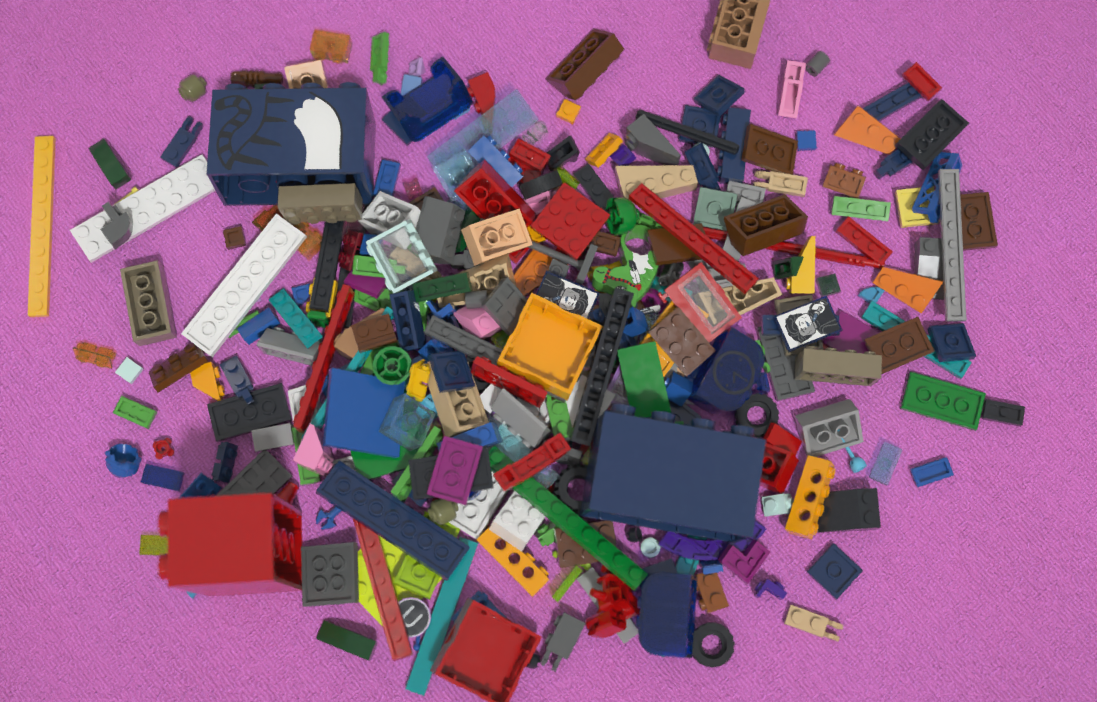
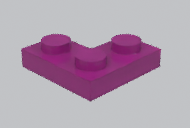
M753 539L743 554L733 545L728 544L718 561L748 584L770 551L760 542Z

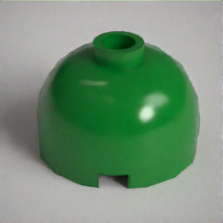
M609 198L606 209H609L610 217L606 223L610 233L615 236L629 233L636 226L639 219V210L627 198Z
M388 346L377 352L374 356L372 367L376 378L382 383L397 385L408 378L412 363L408 353L402 348Z

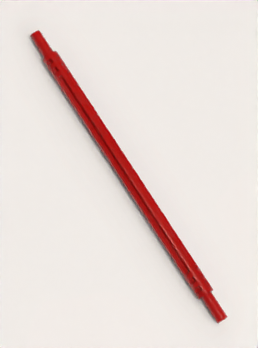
M703 226L705 235L708 238L725 241L727 231ZM783 241L764 249L799 255L804 245ZM815 247L816 259L860 267L869 266L882 269L885 266V262L880 266L874 260L867 259V256Z

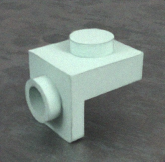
M791 494L762 497L764 516L790 514L794 501Z

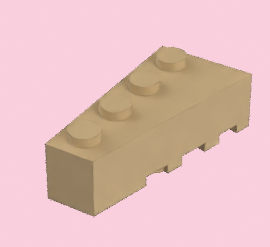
M693 165L615 166V177L622 198L628 199L629 195L641 183L661 199L694 191L698 185Z
M509 253L460 272H469L472 291L488 290L490 295L504 277H508L516 286ZM465 293L437 298L439 308L445 307L449 303L455 306L466 304Z

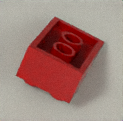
M765 443L760 486L783 494L798 464V458L790 451Z

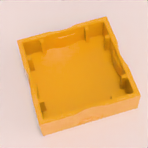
M531 293L496 366L506 367L510 371L509 373L515 376L521 375L527 379V382L533 385L539 384L546 391L568 401L603 326L578 314L565 311L557 304Z

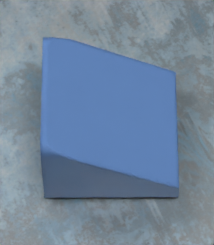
M404 74L401 96L407 97L409 95L411 98L419 100L423 85L422 78Z

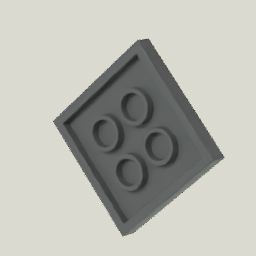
M357 542L301 547L302 607L359 603Z

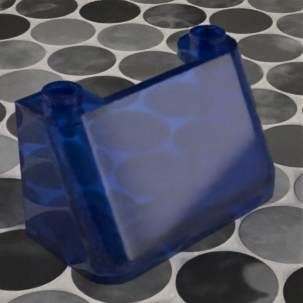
M443 56L431 65L430 71L433 77L406 95L402 96L399 91L392 90L381 97L406 135L413 142L423 140L468 110L472 105V97L463 80Z

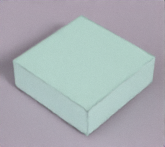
M126 357L115 373L130 384H133L143 371V368Z

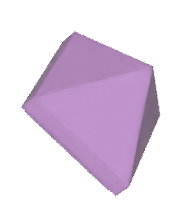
M420 57L410 62L409 75L418 77L426 73L423 58Z

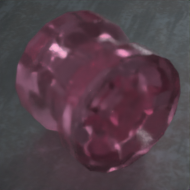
M417 177L411 182H403L409 200L413 199L416 195L420 196L423 194Z

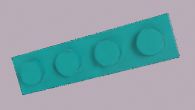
M284 288L269 299L270 303L307 349L323 337Z

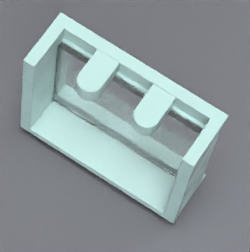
M411 219L366 241L368 253L374 256L377 262L376 268L380 273H383L386 279L385 284L390 291L392 290L393 294L437 271Z

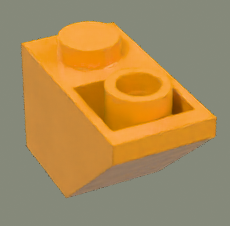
M208 362L190 373L192 384L197 390L216 401L223 400L225 390L219 382L221 372L218 366L216 367L212 362Z

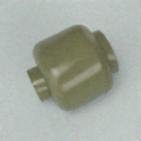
M192 74L179 82L178 92L185 101L194 102L206 94L205 87L207 84L201 76L198 78Z
M441 498L432 501L430 508H428L432 522H436L438 525L455 520L456 512L459 511L457 503Z

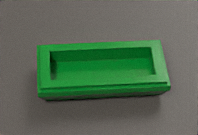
M311 310L307 313L308 319L316 327L326 328L330 323L325 312Z

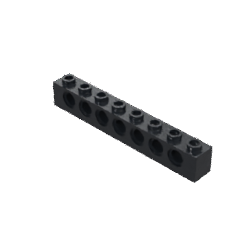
M616 287L612 290L569 441L586 446L591 444L634 296L632 292Z

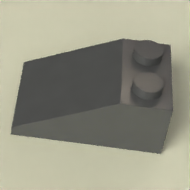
M644 114L626 127L625 145L630 151H634L637 155L664 166L679 165L681 154Z
M920 237L915 242V275L943 281L941 238ZM943 283L932 299L944 300Z

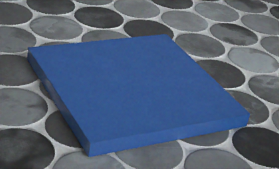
M331 368L329 370L323 446L398 458L400 454L405 382L397 385H388L382 383L376 376Z

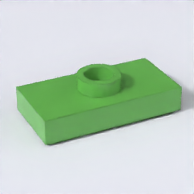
M121 396L113 413L149 429L157 411Z

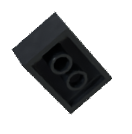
M877 488L829 492L828 497L823 502V514L819 516L817 522V533L865 531L881 528Z

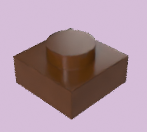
M242 226L223 230L228 250L246 246Z

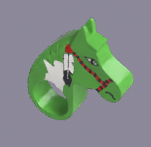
M636 225L632 231L621 236L619 253L623 266L615 267L612 270L604 266L597 267L593 272L592 278L594 289L610 295L615 287L632 292L634 296L630 308L636 307V302L641 300L652 286L659 265H655L652 251H649L646 255H639L630 251L625 243L634 238H640L649 243L646 233L651 228L644 225Z

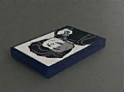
M549 271L545 272L536 295L557 304L565 311L578 314L587 319L590 318L588 314L593 311L600 294L597 291Z
M827 295L773 316V320L788 353L843 331Z

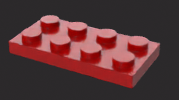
M476 356L471 369L472 375L500 389L504 388L510 394L539 409L541 408L548 393L543 386L539 384L533 385L527 382L525 377L509 373L510 371L506 367H498L492 364V361L488 358Z

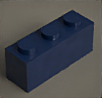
M414 290L390 294L400 348L404 351L422 348L426 345L419 303H416Z

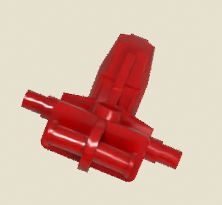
M602 565L601 572L607 573L597 579V583L602 585V590L592 588L589 592L590 596L597 599L600 609L597 613L588 617L585 623L589 630L588 635L596 638H607L626 629L627 619L645 614V609L639 607V599L632 594L633 589Z

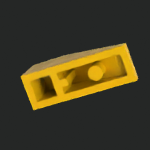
M808 236L799 256L804 258L797 276L786 278V289H789V293L815 294L816 236Z

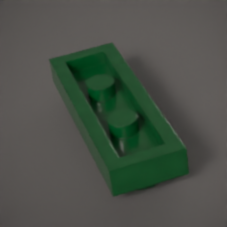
M469 272L412 284L416 303L472 291Z

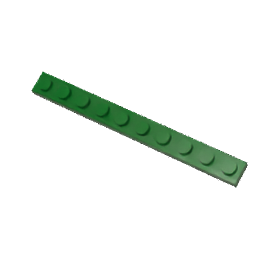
M496 446L489 451L491 471L493 473L498 472L509 464L515 463ZM533 477L512 488L634 591L648 575Z

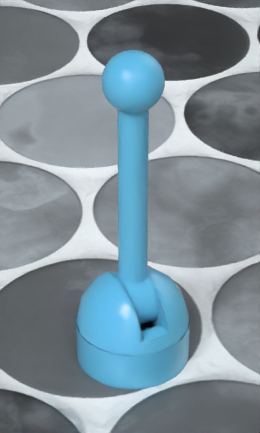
M849 447L845 448L852 458L850 468L853 473H857L867 467L866 462L862 458L855 457Z

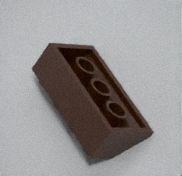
M593 28L545 79L566 98L576 101L583 96L584 92L596 82V79L602 73L607 71L609 65L617 60L625 49L614 33Z
M784 194L724 216V222L731 245L742 256H746L804 234L808 216Z

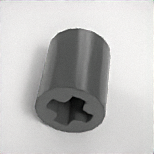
M818 51L806 63L805 69L811 76L817 77L830 63V58L824 52Z
M488 290L466 292L465 302L467 309L483 308L481 304L489 296Z

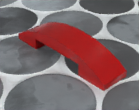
M558 433L536 450L512 465L509 464L494 473L493 476L505 492L539 473L569 452L571 448L562 434Z

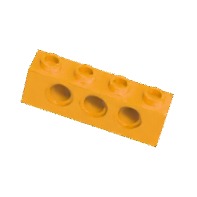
M807 456L785 527L789 534L812 540L813 535H816L818 531L817 522L819 516H822L824 511L823 502L829 495V483L834 478L836 471L834 464L830 460ZM821 476V480L818 483H814L815 477ZM812 494H816L815 499L811 502H808V497ZM805 513H810V517L807 520H802V516Z
M489 528L476 539L532 597L549 582L547 577L549 573L542 566L538 568L533 563L535 559L528 552L524 554L507 541H505L506 547L503 550L496 549L495 543L498 540L504 539L490 531ZM516 553L520 556V561L517 564L509 562L511 554ZM529 567L534 570L533 577L525 578L523 576L525 568Z

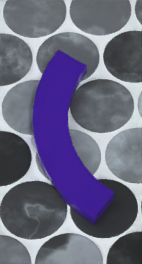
M755 520L753 538L736 543L721 540H694L678 533L667 531L657 545L674 555L686 559L700 561L717 560L728 544L733 545L741 552L750 545L753 539L758 540L767 528Z

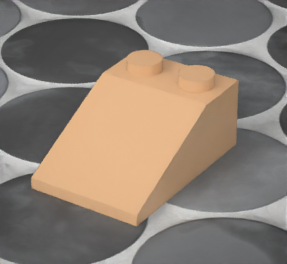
M322 58L284 67L289 89H301V85L305 83H317L323 88H328Z
M520 209L468 225L461 230L474 266L533 245Z

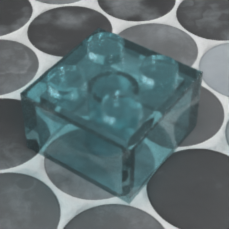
M463 148L431 168L449 199L453 202L460 198L454 192V189L475 168V165L467 151Z
M404 393L392 400L379 432L407 450L412 451L422 447L436 413Z

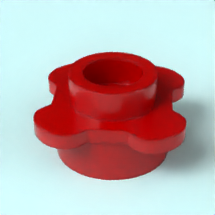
M165 438L153 443L157 459L161 460L165 456H173L174 450L171 447V439Z

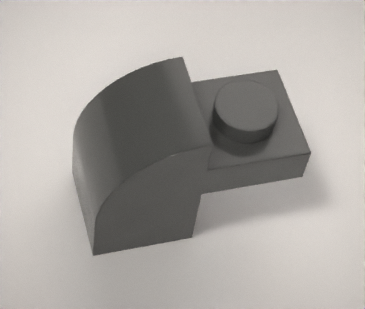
M107 202L102 207L112 222L100 230L113 248L117 249L128 241L132 234L133 226L126 212L122 214L116 205L112 207Z

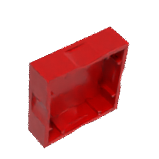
M467 598L430 671L452 684L474 693L487 702H509L518 685L521 673L530 662L542 636Z

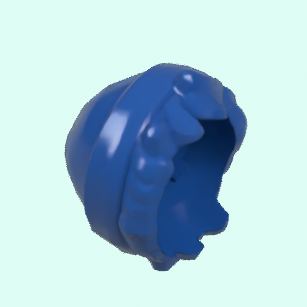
M116 444L105 451V464L112 475L117 478H125L137 473L142 460L139 457L137 448L127 444Z

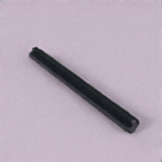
M638 110L636 113V119L644 114L655 127L736 155L739 151V145L643 110Z

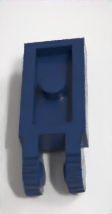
M190 116L186 118L182 128H179L160 156L161 160L175 168L179 167L203 129V124L198 122L193 127L192 132H188L194 122V118Z

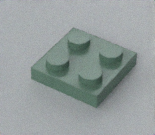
M700 187L693 224L702 223L705 227L727 231L724 216L734 213L738 194Z

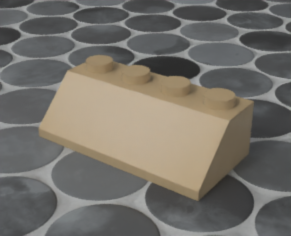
M431 368L427 384L445 436L454 437L489 423L476 383L472 389L440 393Z

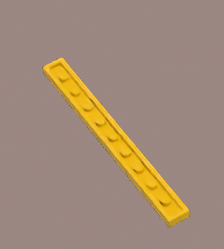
M54 136L35 137L28 293L29 317H49L56 138Z

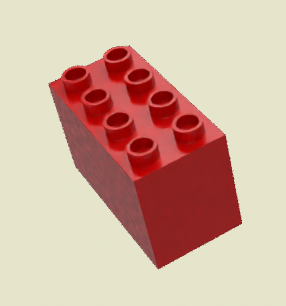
M273 493L167 499V511L159 512L158 530L161 537L168 536V554H160L158 574L161 580H168V587L205 596L302 591V512Z

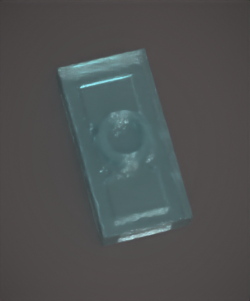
M883 442L868 478L887 486L900 458L902 449Z

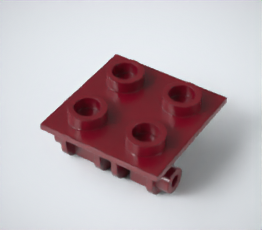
M348 230V233L344 235L343 252H340L338 257L340 267L349 271L353 269L354 256L360 255L355 252L356 250L360 251V248H357V246L361 247L363 233Z

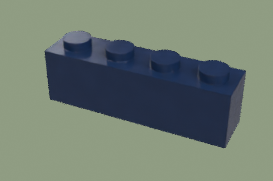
M729 107L727 114H723L722 124L725 125V131L721 132V138L738 144L739 151L736 155L722 150L719 151V159L722 160L721 166H718L717 175L720 177L719 184H728L729 181L743 184L746 162L741 160L746 128L750 124V109Z

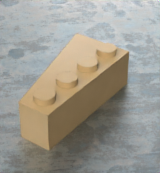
M774 277L758 280L746 294L734 285L722 288L725 292L724 294L740 315L782 295ZM710 291L699 292L693 296L698 307L709 315L707 320L712 327L728 316Z

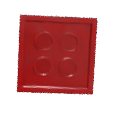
M564 182L530 228L577 261L609 219L610 214Z

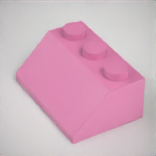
M465 306L453 313L464 331L482 340L502 331V328L484 308L467 309Z
M310 424L293 461L303 468L326 478L327 474L334 467V458L330 447L323 446L324 433Z

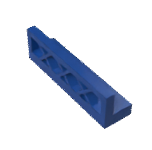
M941 152L933 160L912 207L913 213L927 214L930 223H938L940 219L938 178L934 180L932 177L940 169H959L960 173L963 165L959 153ZM940 159H949L948 162L942 165L939 164ZM933 186L936 187L935 191L929 194L926 193L927 189ZM927 200L930 202L927 208L920 207V204Z

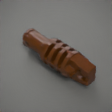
M248 70L231 72L230 80L231 84H240L245 87L269 83L282 85L283 74L266 73L264 70H260V72L259 70H255V72L253 70L249 72Z

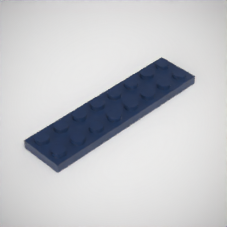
M340 460L316 490V494L446 581H448L470 549L468 545Z

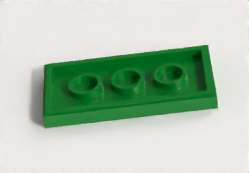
M656 341L618 349L617 353L629 406L636 408L635 416L642 418L651 417L652 411L671 413Z
M910 372L900 409L976 431L986 393Z
M424 422L401 429L400 454L398 458L350 451L356 472L368 480H372L406 469L409 465L408 460L413 459L428 436Z

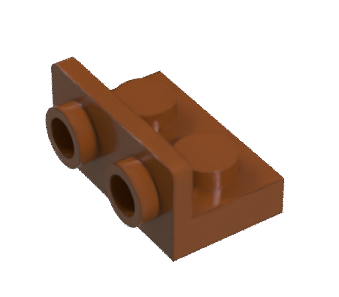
M837 162L834 165L830 164L822 187L858 199L866 180L863 171L855 168L852 171L847 170L845 165Z
M700 573L693 576L694 580L691 581L694 592L698 591L700 599L698 604L701 611L705 610V613L708 614L729 607L718 573Z

